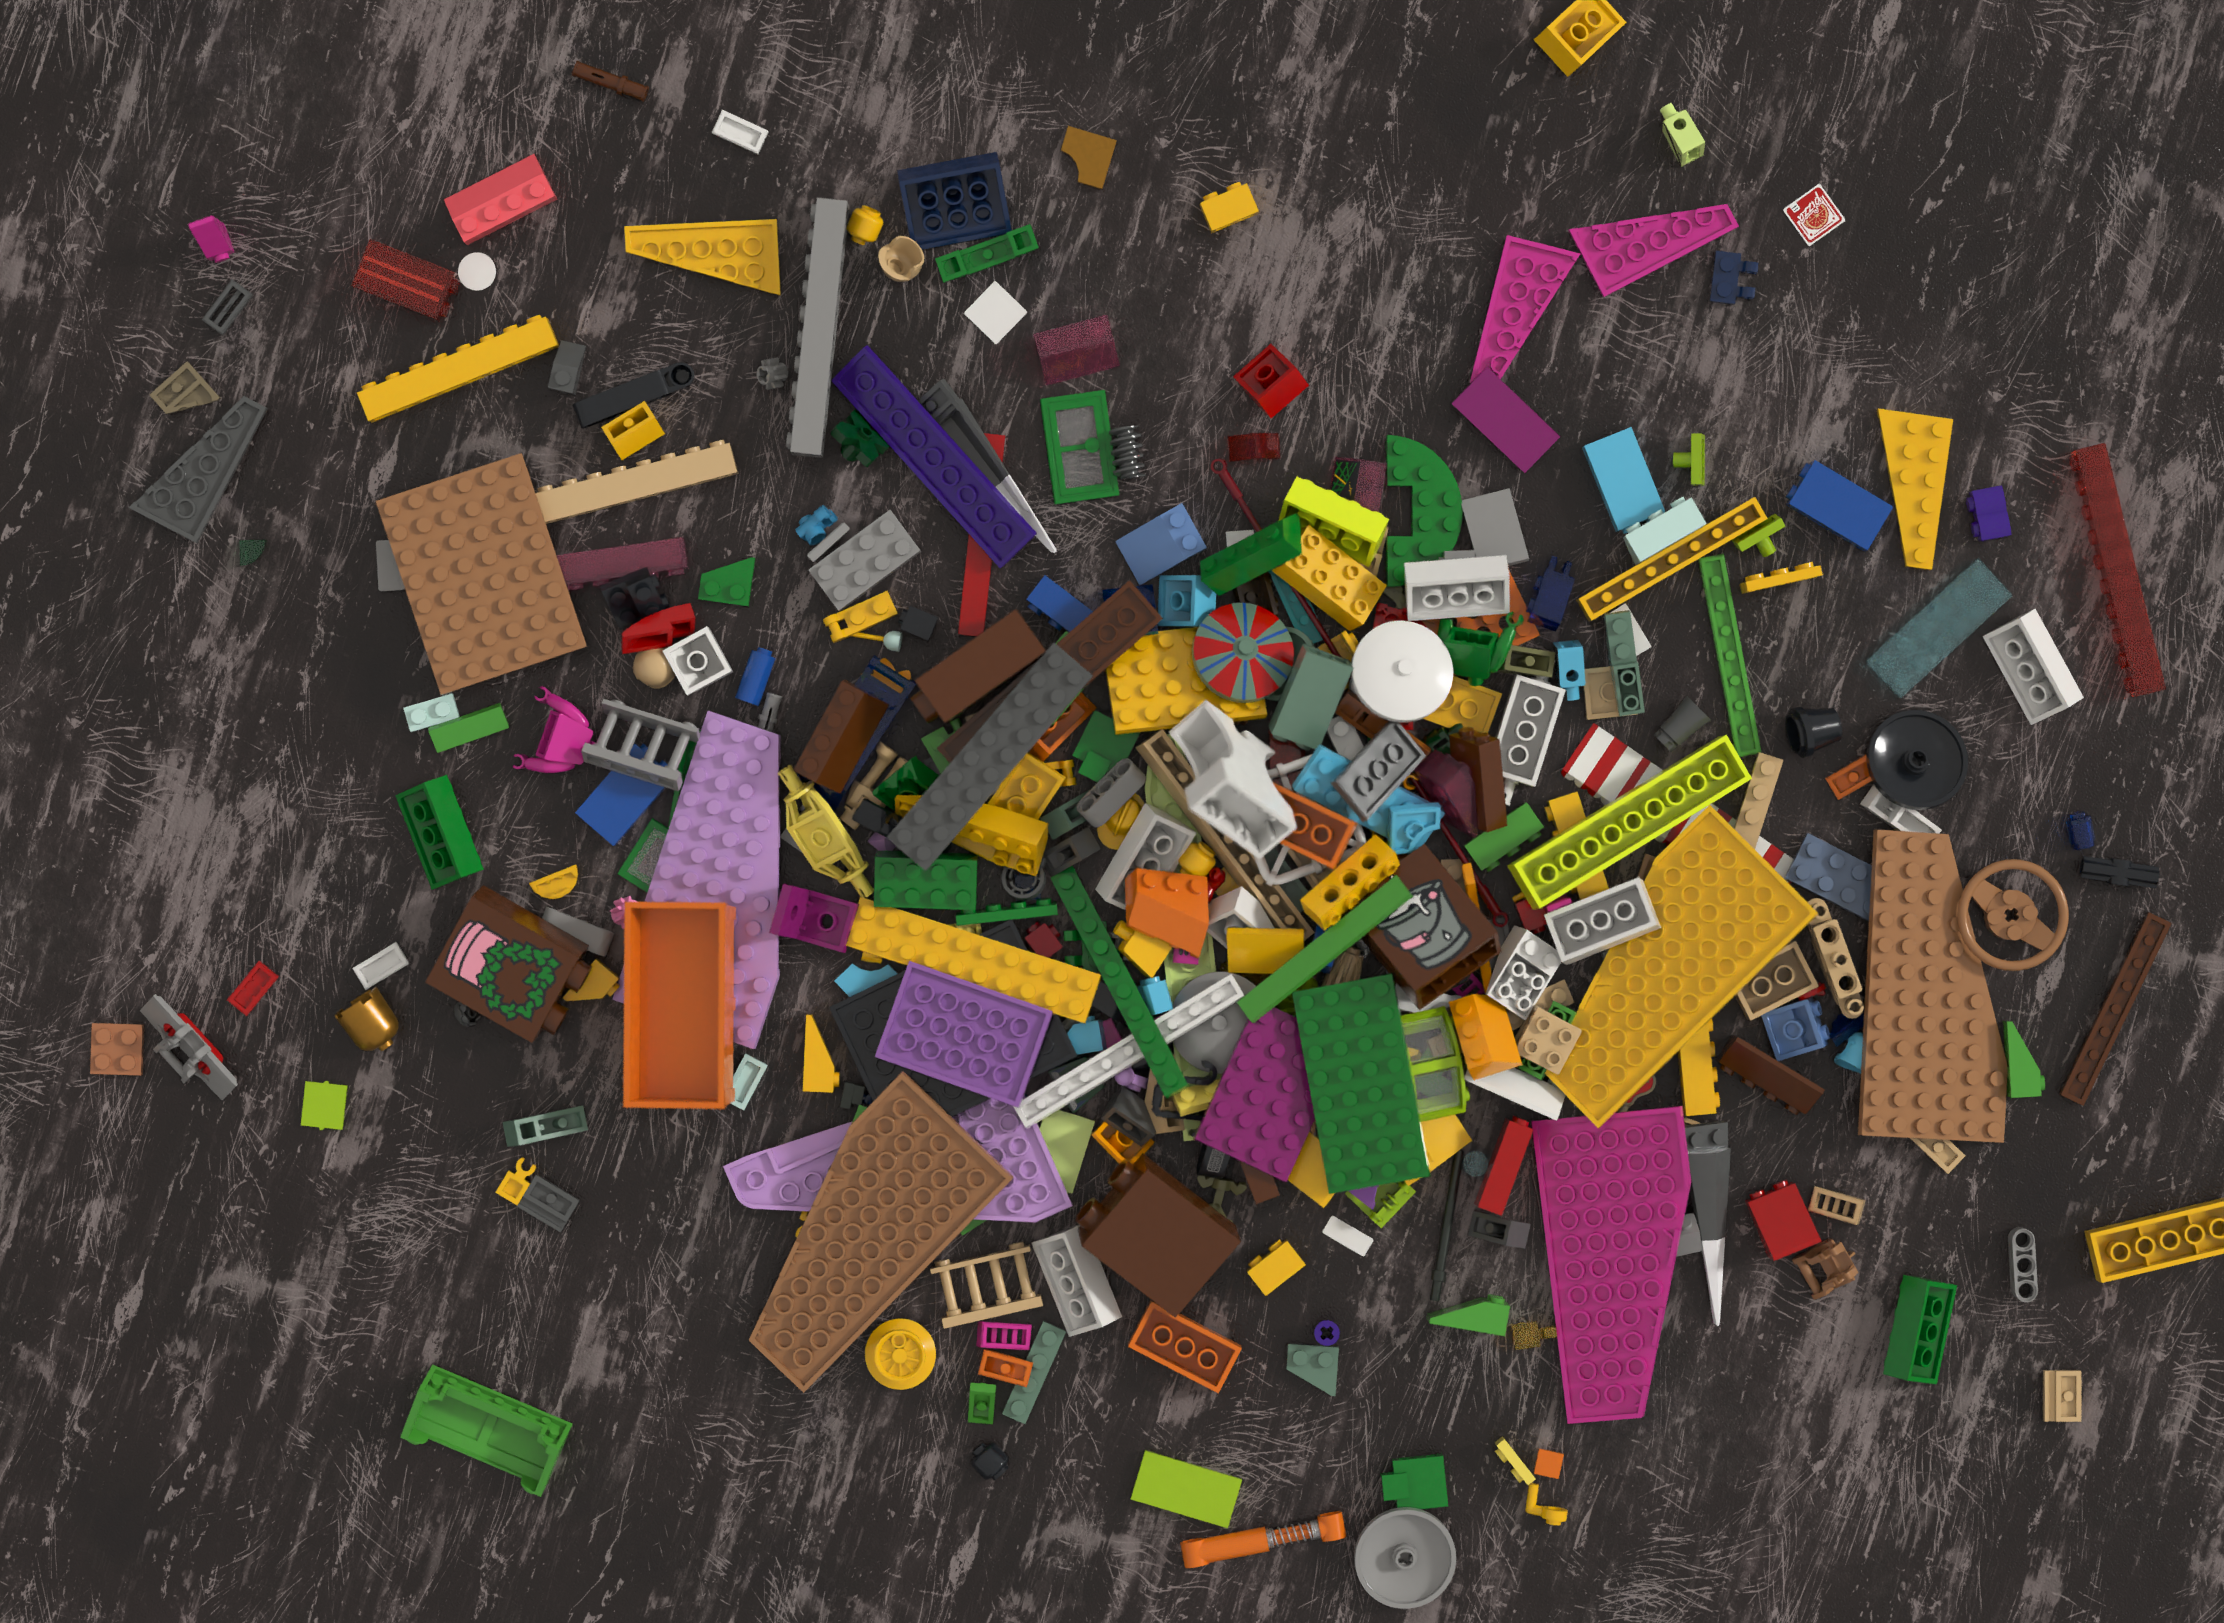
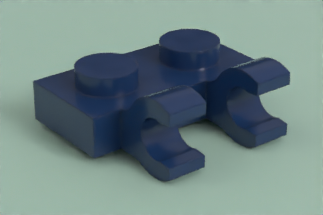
M1716 251L1709 302L1735 305L1736 297L1753 299L1755 288L1737 286L1739 272L1756 274L1759 263L1741 261V253Z

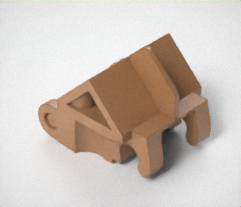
M1831 1238L1822 1241L1792 1259L1793 1264L1798 1265L1813 1294L1811 1296L1814 1300L1826 1296L1835 1288L1854 1281V1276L1859 1273L1851 1260L1855 1252H1847L1842 1242L1835 1244ZM1820 1263L1824 1269L1827 1279L1821 1283L1822 1286H1820L1809 1264L1812 1266Z

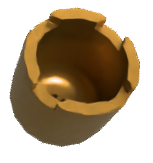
M374 987L372 991L368 990L350 1002L352 1006L346 1010L340 1009L334 1015L353 1042L364 1051H372L377 1048L380 1051L385 1050L393 1044L391 1038L396 1035L399 1028L396 1016L377 987Z

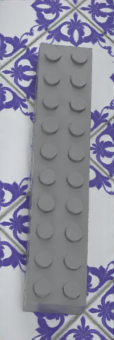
M817 198L816 204L811 205L810 219L814 222V229H809L808 244L812 249L811 255L806 254L805 270L809 272L808 280L803 281L802 295L806 298V305H801L800 320L804 325L803 331L798 330L797 346L801 348L800 356L795 357L794 371L798 373V382L793 381L792 396L796 401L795 407H790L789 422L793 424L792 432L787 433L786 447L795 456L823 458L847 236L846 228L850 208L848 201Z

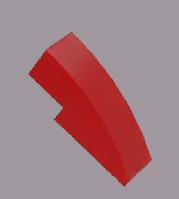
M691 603L661 610L630 626L622 633V654L672 646V638L694 634L695 615Z

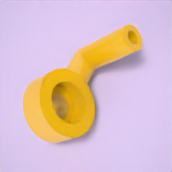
M1530 1483L1526 1500V1512L1541 1516L1550 1525H1561V1522H1565L1568 1510L1554 1506L1536 1505L1539 1484Z

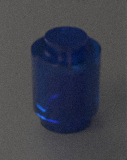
M2084 811L2070 814V819L2066 820L2070 843L2074 845V849L2081 850L2095 846L2094 840L2096 837L2091 815H2085Z

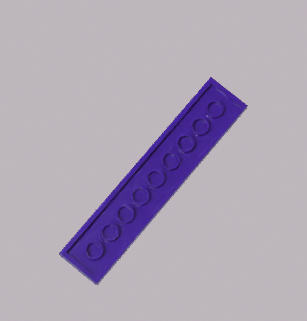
M868 345L863 347L831 380L999 568L1004 567L1037 535L1034 529Z

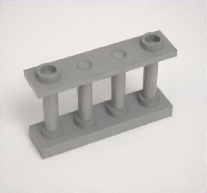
M603 699V712L608 716L597 742L593 745L584 744L581 751L583 761L679 791L683 782L681 772L677 768L689 740L696 743L699 741V728L690 722L680 723L625 706L619 700L609 701ZM617 719L632 722L620 751L608 750L606 745ZM641 726L654 729L655 732L644 758L637 759L631 757L629 754ZM665 733L679 737L668 766L662 767L654 764L653 761Z

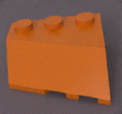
M1136 868L1125 878L1126 926L1153 939L1157 937L1169 943V946L1175 949L1181 948L1188 951L1191 956L1198 959L1209 926L1207 877Z

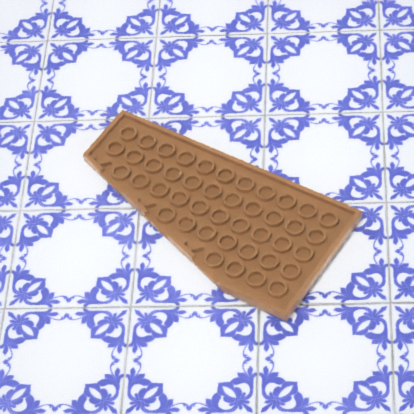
M1874 830L1858 1135L2004 1143L2008 1065L1981 960L1969 950L1959 930L1958 905L1963 888L1949 834ZM1968 912V924H1969V928H1970V931H1971V933H1972V935H1973V937H1974V939H1975L1974 932H1973V928H1972V924H1971V920H1970V916H1969V912Z

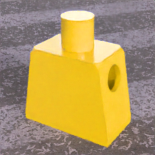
M1122 920L1113 929V933L1123 939L1118 946V951L1144 976L1153 978L1172 949L1169 943L1157 937L1153 939L1127 927L1126 923Z

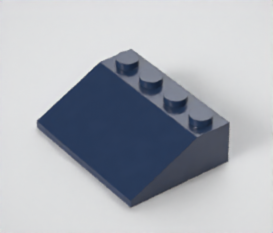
M997 152L897 170L909 236L922 250L1003 235L1012 231Z

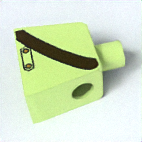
M1674 103L1667 104L1661 108L1660 112L1665 119L1662 131L1680 166L1682 167L1703 156L1705 141L1686 110L1678 112Z

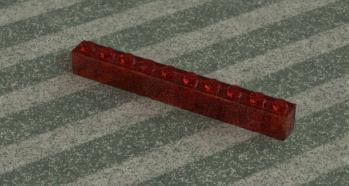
M2101 443L2071 451L2072 456L2069 457L2072 471H2076L2078 481L2075 482L2077 494L2082 496L2084 506H2081L2084 520H2088L2090 530L2087 531L2089 543L2094 545L2096 555L2093 556L2096 569L2101 571L2102 580L2099 581L2102 594L2107 596L2106 613L2108 618L2113 620L2115 629H2112V637L2114 643L2119 644L2121 653L2118 654V661L2120 667L2125 669L2127 678H2124V686L2126 692L2131 693V697H2137L2165 690L2166 687L2106 444Z

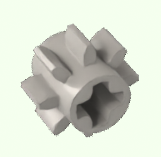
M778 357L762 360V366L757 369L758 381L762 385H766L767 390L783 387L782 381L788 378L786 365L781 362L779 363Z

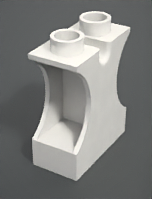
M1207 700L1169 731L1172 738L1185 753L1195 774V781L1184 789L1190 810L1259 859L1297 828L1291 807L1275 788L1266 769L1265 762L1275 754L1274 749L1249 731L1239 733L1234 726L1233 720Z

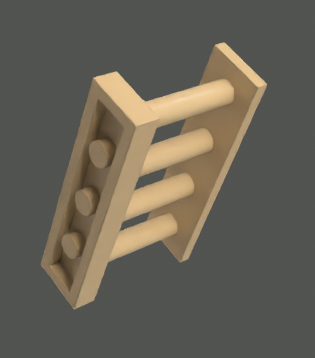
M1024 1242L1010 1244L1007 1250L951 1263L949 1259L935 1261V1266L931 1267L930 1271L931 1274L940 1273L948 1308L946 1316H942L944 1329L1043 1306L1041 1294L1036 1295L1035 1291H1032L1024 1253L1031 1251L1030 1244L1024 1246ZM1014 1255L1022 1294H1020V1299L1011 1301L1010 1297H1007L999 1258ZM989 1261L997 1295L996 1304L986 1306V1303L982 1302L974 1264ZM960 1267L965 1269L973 1304L971 1305V1310L961 1312V1308L957 1306L949 1270Z

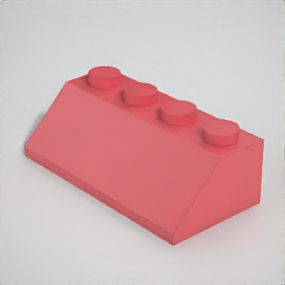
M532 154L444 199V202L463 242L469 245L557 200V197L535 154Z

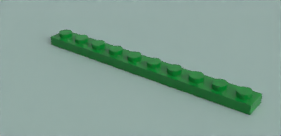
M1071 866L1051 877L1050 879L1164 1096L1169 1098L1186 1089L1189 1085L1076 870Z

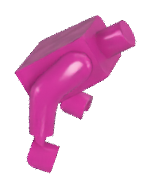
M541 686L539 688L545 691V696L541 699L534 696L535 699L542 704L547 703L556 711H550L535 755L540 758H528L525 754H515V757L521 758L522 764L513 765V768H526L527 770L542 773H559L571 770L576 764L581 765L583 763L581 751L584 744L593 745L596 743L591 741L593 731L588 728V720L577 707L567 700L551 694L547 688Z

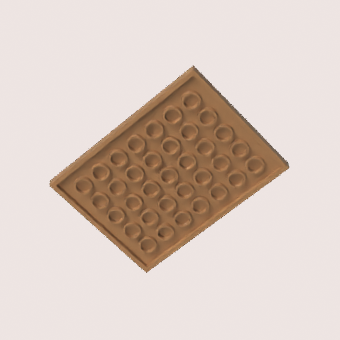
M522 453L376 501L441 695L587 647Z

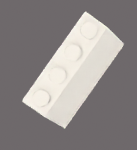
M1506 555L1404 563L1408 621L1510 613L1509 570Z
M2036 609L2009 621L1983 636L2031 725L2069 708L2084 698Z
M1145 803L1095 890L1106 902L1126 910L1125 878L1136 868L1174 872L1179 864L1180 856L1188 848L1196 832L1168 813Z
M1465 1064L1463 1072L1466 1081L1557 1121L1565 1094L1550 1078L1548 1082H1545L1514 1067L1473 1080L1467 1064Z
M1080 1225L1066 1228L1032 1242L1069 1337L1101 1328L1122 1317L1100 1260L1081 1246L1077 1230Z

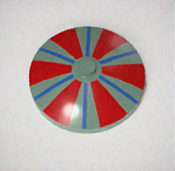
M1232 603L1219 607L1202 621L1193 639L1192 659L1199 678L1213 693L1229 701L1251 703L1273 695L1284 684L1293 666L1294 647L1287 628L1272 612L1250 603Z

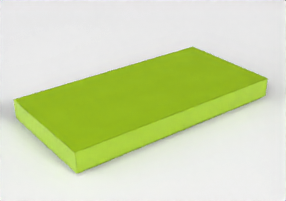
M1145 1450L1131 1500L1228 1528L1242 1479Z

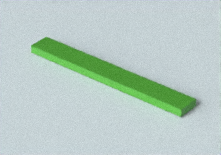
M1724 554L1699 558L1698 562L1733 746L1739 757L1758 754V752H1761L1725 557Z
M1397 875L1394 876L1237 1002L1250 1022L1255 1023L1411 899L1413 897L1401 879Z

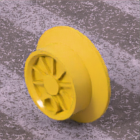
M903 1318L892 1319L879 1325L871 1333L865 1348V1361L871 1375L880 1384L897 1390L913 1388L922 1383L930 1375L936 1359V1348L930 1333L919 1323Z

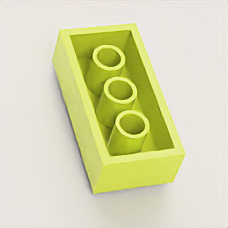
M1296 477L1284 499L1278 520L1280 521L1297 513L1300 515V529L1309 524L1356 562L1370 567L1382 544L1389 521L1388 518L1377 511L1368 510L1355 501H1349L1338 496L1334 491L1325 490L1316 486L1312 481Z

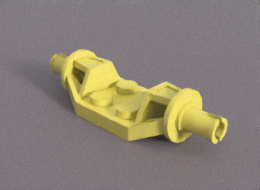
M791 765L780 770L777 774L790 791L783 799L786 803V829L812 868L819 873L837 879L840 884L850 881L862 898L871 895L874 892V888H872L863 874V871L869 864L867 861H863L857 846L829 804L813 787L815 783L812 780L802 783ZM800 798L805 807L801 813L798 812L795 799ZM840 860L848 870L844 872L833 863Z

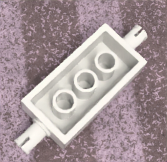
M1518 674L1514 676L1495 738L1500 739L1505 805L1510 806L1516 784L1522 783L1531 787L1536 786L1566 689L1550 685V682H1548L1549 678L1534 676L1528 678Z

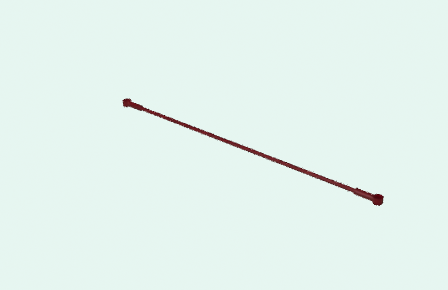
M1221 458L1213 460L1211 470L1219 475L1234 501L1237 500L1255 531L1262 530L1243 500V494L1229 474L1226 461ZM1217 461H1220L1223 464V469L1221 471L1215 469V463ZM1289 585L1331 653L1341 657L1304 596ZM1410 778L1420 796L1431 802L1420 782ZM1441 819L1440 828L1462 864L1469 863L1443 819ZM1473 869L1475 883L1478 888L1476 890L1493 915L1494 925L1504 927L1509 921L1508 914L1501 911L1487 886L1482 884ZM1503 915L1505 923H1498L1496 917Z

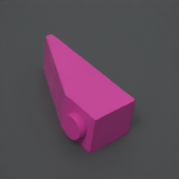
M213 215L188 224L208 260H214L215 263L228 260L230 258L229 254L235 253L225 224Z

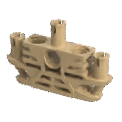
M1819 898L1811 899L1808 901V904L1818 915L1807 927L1826 983L1830 987L1833 998L1837 1005H1839L1843 1015L1850 1019L1857 1018L1864 1009L1859 994L1862 991V986L1839 923L1836 919H1832L1825 901ZM1825 928L1830 931V937L1826 941L1821 937V933ZM1845 976L1847 978V985L1841 989L1839 980Z

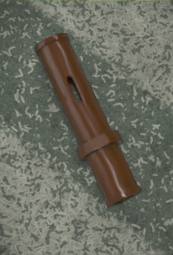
M576 61L572 71V76L617 91L616 94L620 96L625 94L644 102L648 94L649 86L628 80V77L625 75L620 77L580 61Z

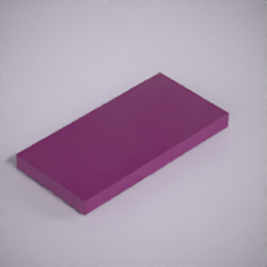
M1488 367L1452 402L1453 406L1524 473L1560 438L1557 432Z

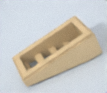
M1815 1186L1808 1211L1858 1225L1866 1200ZM1824 1194L1826 1196L1822 1209L1817 1208L1820 1196ZM1831 1197L1836 1198L1832 1211H1828ZM1841 1200H1845L1843 1213L1839 1214L1838 1210ZM1851 1203H1855L1853 1216L1850 1217L1848 1213Z

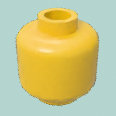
M865 205L854 209L846 228L848 233L852 235L851 240L861 245H865L866 242H875L883 226V219L880 217L881 213Z
M1204 842L1190 843L1178 860L1182 867L1180 872L1182 874L1206 877L1216 864L1215 852Z

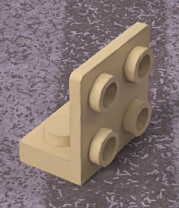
M1535 1004L1527 1019L1523 1021L1515 1036V1041L1519 1054L1522 1057L1555 1074H1560L1582 1030Z

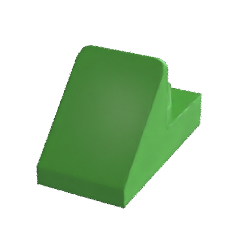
M986 1383L970 1384L968 1422L993 1424L996 1385Z

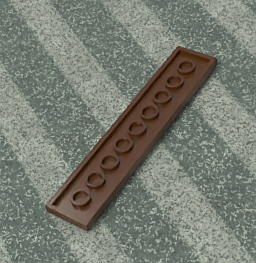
M1129 580L1062 638L1057 645L1093 675L1091 680L1085 685L1087 686L1163 618ZM1037 661L937 747L949 763L953 761Z

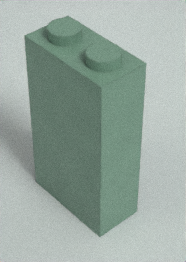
M1305 644L1302 645L1268 725L1275 739L1282 742H1287V740L1296 742L1298 747L1305 750L1317 749L1321 745L1353 671L1350 660Z

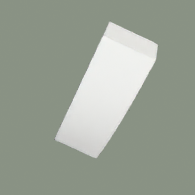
M1874 784L1860 803V805L1897 831L1940 834L1942 831L1916 810L1906 809L1889 801L1878 791Z

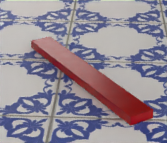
M984 433L1003 463L1006 436ZM970 535L968 538L958 635L977 637L985 629L992 559Z

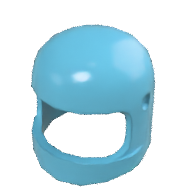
M1854 1032L1849 1035L1847 1046L1842 1053H1837L1834 1062L1840 1067L1861 1074L1863 1032Z

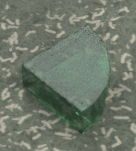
M239 540L240 566H246L256 561L265 550L266 540Z

